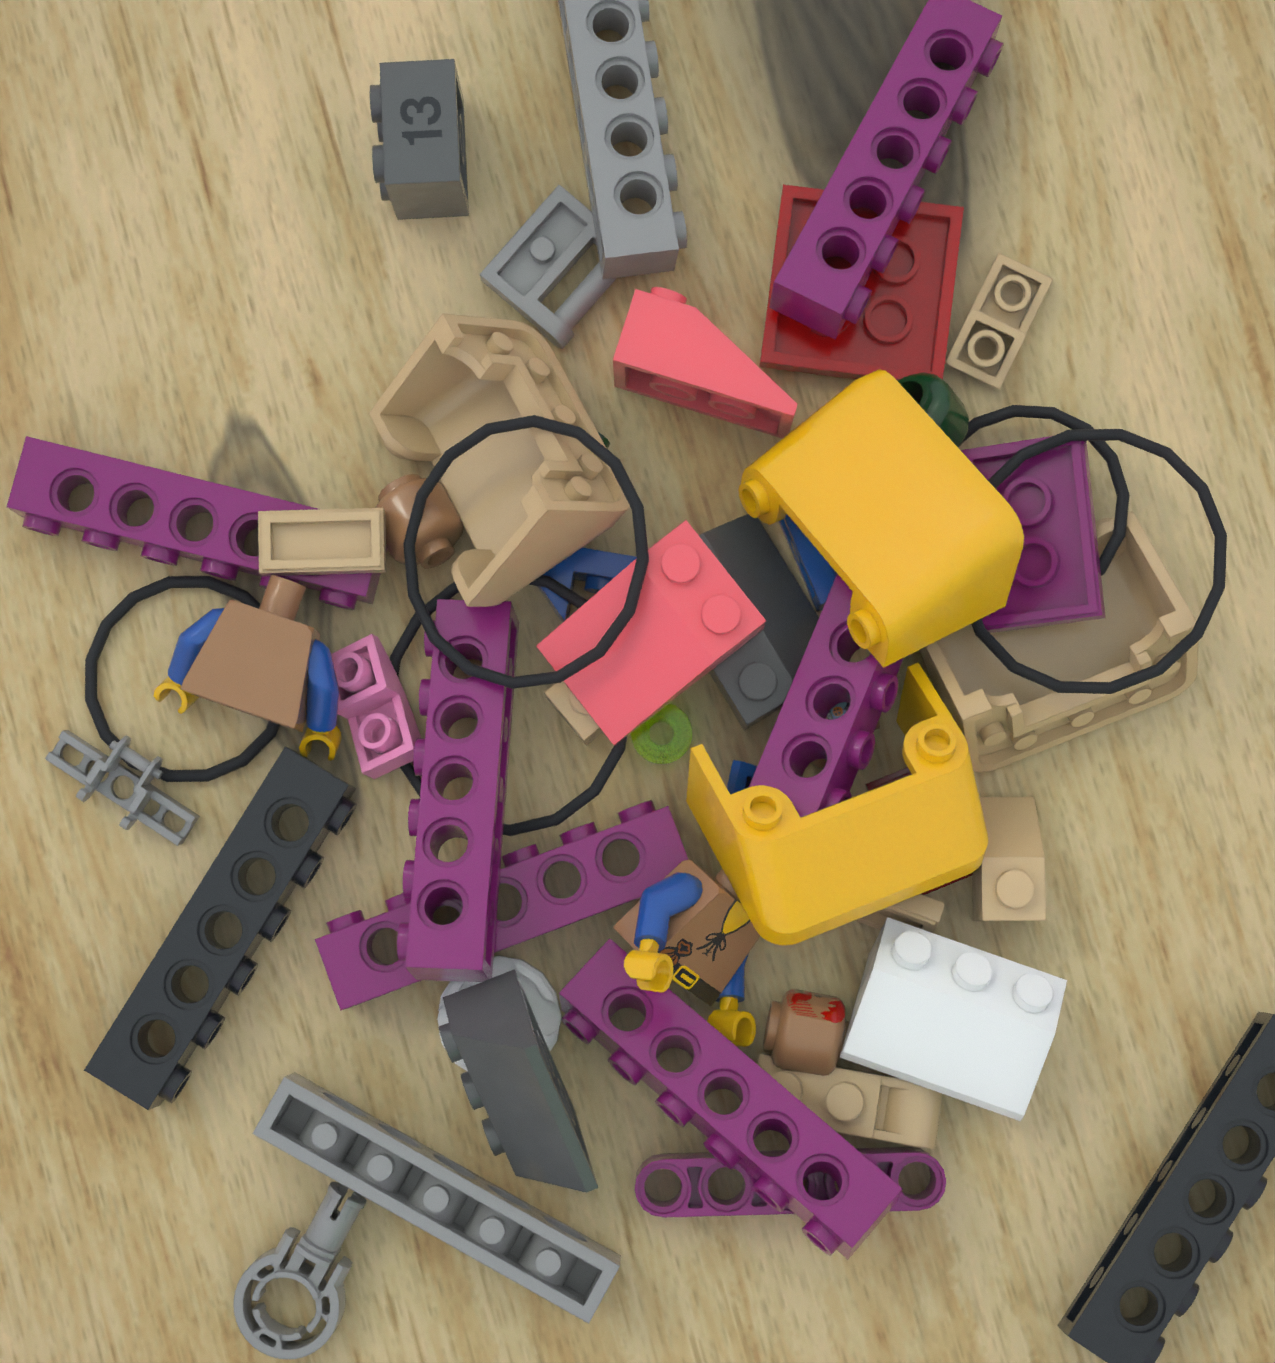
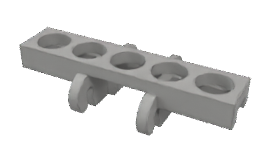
M69 730L61 732L58 737L60 740L45 759L85 785L84 789L81 788L78 791L76 798L85 802L96 790L130 812L119 824L123 829L129 830L139 820L177 846L183 844L200 816L150 784L154 777L159 779L163 774L159 770L163 762L161 757L158 756L152 761L144 758L129 748L131 738L127 735L119 742L112 741L109 748L113 751L110 756H107ZM67 744L84 754L79 765L73 766L64 760L63 750ZM121 759L142 771V776L139 777L119 764ZM94 760L95 764L88 773L89 764ZM106 772H109L105 781L101 782ZM119 776H127L134 783V792L128 799L119 798L113 790V784ZM151 798L160 804L158 812L152 816L143 812ZM169 810L185 820L184 828L181 831L174 832L165 826L164 817Z

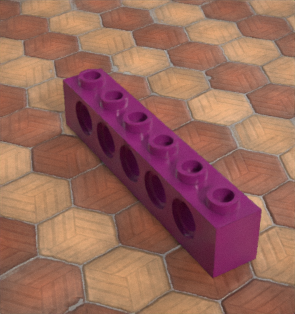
M928 0L773 284L769 308L835 340L846 320L854 324L858 322L872 290L864 287L873 269L882 274L886 270L899 242V239L891 235L900 220L909 224L912 221L926 191L918 186L926 170L937 174L952 143V140L945 137L952 122L959 125L964 124L978 94V91L972 89L971 86L978 73L989 77L1000 56L1004 43L995 38L1002 15L970 0ZM934 63H947L954 67L955 70H942L935 66ZM907 111H922L930 118L916 119L910 116ZM887 158L895 159L902 163L904 167L899 169L888 168L880 160ZM859 207L869 208L878 217L864 219L857 216L852 210ZM829 257H840L847 260L852 267L843 270L834 269L824 260Z
M28 436L25 438L7 503L8 509L24 517L22 527L57 537L61 527L84 532L82 542L111 551H118L120 542L143 547L141 557L172 566H177L179 556L202 562L201 572L227 580L235 581L238 571L260 576L259 586L265 589L270 576L259 574V556L246 555L244 549L246 536L252 530L258 528V511L318 510V508ZM92 484L94 498L91 504L82 511H71L69 507L71 492L79 485ZM139 499H152L154 510L149 521L141 526H129L127 520L129 507ZM199 513L211 514L213 517V528L210 534L203 540L189 541L186 537L188 521ZM381 573L288 575L278 577L293 581L308 589L320 591L319 601L322 603L354 610L357 601L373 604Z
M838 574L749 787L758 785L770 786L782 791L791 800L800 818L852 798L850 790L858 770H864L872 758L875 748V735L873 733L881 713L888 712L896 699L898 691L897 674L904 659L902 658L884 668L871 653L862 661L850 662L852 655L861 647L853 640L847 625L853 592ZM843 702L850 703L844 715L837 719H826L829 711L835 705ZM818 759H827L825 767L819 774L808 778L803 777L806 767L811 762Z
M437 599L436 618L433 622L439 634L466 659L479 660L482 662L481 667L515 677L519 620L512 602L504 601L499 605L487 607H467L464 600ZM424 631L426 657H432L430 679H422L419 688V711L421 716H427L425 738H417L414 746V772L416 776H422L420 799H411L408 812L409 835L416 837L414 860H406L403 869V895L405 898H411L409 922H401L399 925L397 955L399 961H405V968L416 980L483 982L492 978L514 689L473 676L467 679L454 677L457 665L429 641ZM462 718H473L478 721L476 729L468 737L454 739L448 736L451 726L456 721ZM466 777L473 780L471 790L463 798L449 800L443 797L445 787L453 779ZM452 838L468 840L467 849L459 859L452 862H444L438 859L439 850L447 840ZM447 899L462 901V912L454 922L447 925L433 923V913L441 902Z
M652 800L618 812L621 824L598 832L595 823L591 822L560 834L559 836L563 844L561 847L540 854L537 845L533 844L502 856L505 868L500 869L499 885L510 884L514 886L521 895L522 906L514 918L507 921L496 919L494 953L639 899L647 887L663 880L682 861L688 860L669 806L656 810ZM615 841H628L639 852V864L629 875H612L603 864L605 849ZM560 862L573 864L578 869L581 877V883L577 892L571 897L564 899L554 897L548 891L545 883L548 870ZM403 893L385 900L388 912L365 920L362 910L346 914L327 922L330 934L315 939L340 1011L422 981L416 980L405 968V961L398 960L391 965L384 964L375 957L372 950L373 939L379 931L391 928L398 932L401 922H409L411 898H405ZM447 899L441 902L435 911L443 906H451L461 914L463 903L458 899Z
M609 938L559 992L561 1010L565 1013L561 1018L563 1024L582 1042L589 1044L595 1039L612 1054L608 1058V1062L629 1083L637 1085L642 1080L659 1095L655 1100L657 1106L673 1122L681 1127L690 1122L707 1137L703 1143L705 1148L720 1163L729 1169H733L738 1164L757 1181L752 1187L768 1205L779 1212H782L787 1206L806 1223L802 1228V1232L816 1247L830 1256L837 1250L846 1259H849L897 1203L903 1188L669 988L665 992L641 990L637 986V979L630 978L625 971L624 959L628 953ZM623 1008L636 1009L645 1017L643 1024L632 1031L620 1030L610 1020L618 1010ZM671 1048H679L686 1051L691 1056L693 1062L686 1070L674 1073L663 1069L657 1060L664 1051ZM727 1089L738 1096L741 1105L733 1113L722 1115L710 1110L705 1099L715 1090ZM773 1130L785 1136L790 1148L781 1156L768 1157L756 1149L754 1139L764 1131ZM813 1173H826L836 1181L839 1193L829 1200L814 1199L806 1192L803 1186L804 1179Z

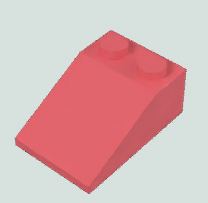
M652 287L650 293L635 289L613 357L615 387L778 438H784L790 433L798 404L696 307L687 305V298L662 287Z
M687 520L648 549L649 562L635 614L606 654L563 681L614 746L760 633L766 623L765 618ZM637 558L536 645L537 649L555 671L595 648L624 608Z

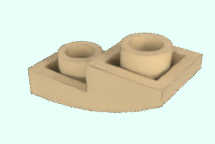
M998 253L945 364L1000 389L1053 278Z

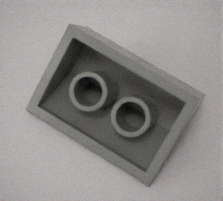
M749 514L699 535L766 620L764 629L709 672L744 731L782 708L819 619V616L760 520L751 517Z
M515 969L443 997L449 1023L439 1026L440 1035L451 1062L454 1063L463 1059L468 1071L461 1074V1080L472 1108L476 1110L484 1106L489 1118L482 1120V1125L493 1154L497 1156L505 1152L516 1176L586 1193L597 1189L598 1184L575 1108Z

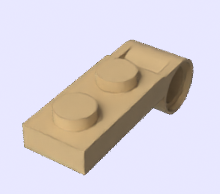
M759 1054L758 1065L836 1132L916 1147L935 1148L943 1100L942 1093L891 1075L887 1076L837 1066L831 1074L824 1076L784 1070L776 1067L773 1063L772 1055Z

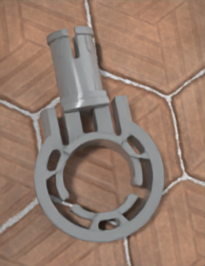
M339 1182L330 1183L325 1198L306 1233L296 1245L290 1260H287V1256L301 1232L293 1227L285 1230L276 1248L265 1252L250 1265L237 1284L233 1305L237 1325L245 1339L261 1353L278 1359H297L308 1356L320 1349L328 1341L341 1322L346 1304L343 1282L353 1262L344 1256L337 1264L328 1283L325 1277L340 1253L341 1246L360 1210L364 1208L366 1199L354 1191L352 1196L347 1198L342 1210L339 1211L338 1207L349 1189ZM306 1260L315 1263V1267L306 1263ZM268 1265H272L274 1267L271 1270L265 1269V1267ZM274 1278H290L302 1283L309 1290L313 1300L315 1299V1317L309 1322L307 1327L301 1325L298 1328H289L269 1316L264 1302L258 1303L252 1309L250 1296L253 1280L260 1282L254 1290L252 1301H258L264 1295L267 1283ZM322 1318L327 1322L325 1328L317 1335L306 1340L293 1341L301 1339L307 1331L311 1333Z

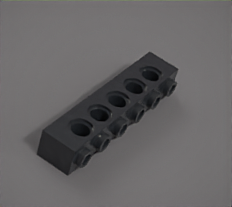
M286 746L284 747L84 1071L147 1110L160 1106L164 1099L171 1104L177 1099L192 1074V1071L185 1067L197 1046L206 1049L211 1044L225 1021V1017L218 1013L230 992L239 996L253 977L258 963L251 959L264 938L272 942L287 922L291 910L284 905L296 885H299L305 889L318 872L324 857L318 854L317 851L328 833L332 832L335 835H339L353 815L357 804L351 801L350 798L356 790L355 787ZM300 806L307 813L309 819L307 832L296 841H288L279 830L280 817L288 808ZM265 859L274 867L276 878L273 887L268 892L258 895L249 888L246 874L252 863ZM226 912L236 915L242 925V936L238 943L231 948L220 945L215 939L213 930L216 920ZM191 966L201 968L209 980L208 991L198 1002L187 998L181 989L182 975ZM156 1020L167 1022L175 1033V1044L167 1055L155 1052L148 1042L149 1028Z
M1257 1013L1057 1325L1068 1337L1107 1363H1155L1165 1344V1338L1161 1334L1174 1314L1181 1317L1190 1308L1199 1291V1285L1195 1281L1208 1261L1215 1263L1223 1256L1233 1238V1231L1229 1227L1242 1208L1249 1210L1253 1207L1265 1190L1267 1178L1263 1174L1275 1157V1104L1264 1107L1258 1099L1257 1086L1265 1075L1275 1073V1014ZM1242 1126L1248 1134V1148L1242 1156L1236 1159H1229L1223 1150L1224 1136L1233 1127ZM1209 1179L1215 1188V1199L1208 1209L1194 1212L1189 1204V1192L1198 1181ZM1177 1233L1182 1244L1180 1255L1170 1264H1158L1154 1255L1157 1241L1165 1234ZM1133 1287H1144L1148 1295V1303L1145 1310L1136 1317H1123L1120 1311V1300L1123 1294Z

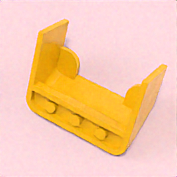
M919 662L907 667L896 719L897 724L905 735L902 755L912 775L800 818L787 795L770 786H752L730 794L703 744L690 748L686 802L754 928L765 940L773 944L785 946L800 943L971 874L981 865L988 845V833L968 744L965 736Z

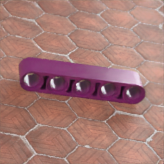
M914 1147L856 1148L898 1185L899 1174L903 1167L909 1163L922 1162L928 1166L931 1176L926 1189L913 1195L901 1192L897 1203L890 1211H920L928 1209L938 1203L943 1196L946 1187L944 1169L933 1156L924 1150ZM788 1150L759 1152L768 1157H778ZM710 1152L662 1153L653 1155L642 1162L636 1173L635 1194L637 1201L643 1210L653 1216L667 1218L795 1214L787 1206L782 1212H779L768 1205L752 1187L757 1180L738 1164H736L734 1169L739 1171L744 1179L743 1188L740 1193L734 1198L727 1200L719 1199L712 1195L708 1189L709 1178L717 1169L726 1166L720 1163ZM662 1168L673 1171L681 1180L680 1191L674 1198L667 1201L655 1200L645 1189V1181L649 1174ZM817 1172L806 1177L804 1188L814 1199L829 1200L839 1193L836 1191L835 1180L826 1173Z

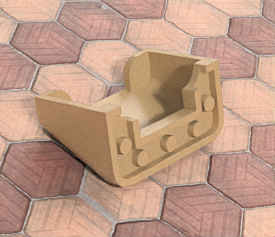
M442 313L369 412L389 452L405 460L428 461L434 467L446 450L485 424L532 415L581 427L606 448L548 342L534 328L515 320ZM535 427L490 435L454 459L440 479L476 548L463 551L452 564L451 573L454 582L467 607H487L501 604L613 527L630 507L611 468L576 438Z
M1131 511L1128 512L1125 538L1108 569L1101 576L1106 618L990 634L1018 663L1059 681L1111 682L1157 664L1193 630L1196 619L1134 512ZM1103 518L1095 521L1099 558L1113 534L1115 518ZM972 624L920 649L919 652L935 690L966 738L973 771L979 773L1002 768L1180 695L1196 679L1199 641L1162 675L1113 694L1057 693L1010 672L975 635Z

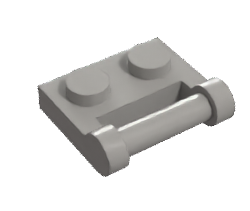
M560 185L555 188L480 273L481 281L531 322L544 337L560 349H563L573 338V327L616 280V278L602 280L600 263H598L555 313L551 312L541 303L594 243L597 246L592 212Z

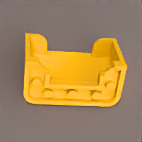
M879 369L854 380L744 469L738 491L740 501L746 512L751 517L759 518L768 525L784 519L786 515L792 519L852 590L850 614L847 617L849 632L856 644L863 649H868L883 668L1006 606L1024 544L1023 529L1017 514L1002 495L887 371Z

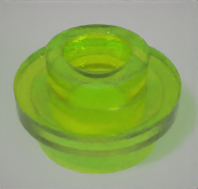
M667 704L631 733L632 743L637 753L645 760L654 764H669L680 759L689 749L693 734L692 725L688 716L679 707ZM657 723H666L673 729L674 737L666 745H657L650 738L651 728Z

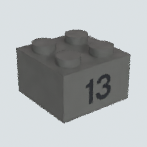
M455 59L379 63L380 84L370 85V109L372 122L377 123L379 142H383V145L372 146L375 183L380 184L382 201H391L397 220L469 216L464 99Z

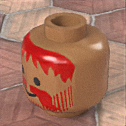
M799 989L787 991L782 997L781 1002L771 1001L764 1033L763 1050L772 1051L773 1063L780 1069L822 1076L831 1074L840 1058L850 1023L846 1021L844 1002L838 997Z

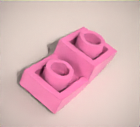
M370 634L332 653V661L339 687L337 714L348 719L362 774L376 779L412 762L415 742L417 738H421L397 673L379 638Z

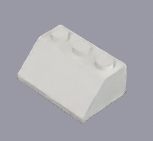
M887 917L868 955L840 1058L1021 1121L1027 1110L1056 1033L1067 980Z

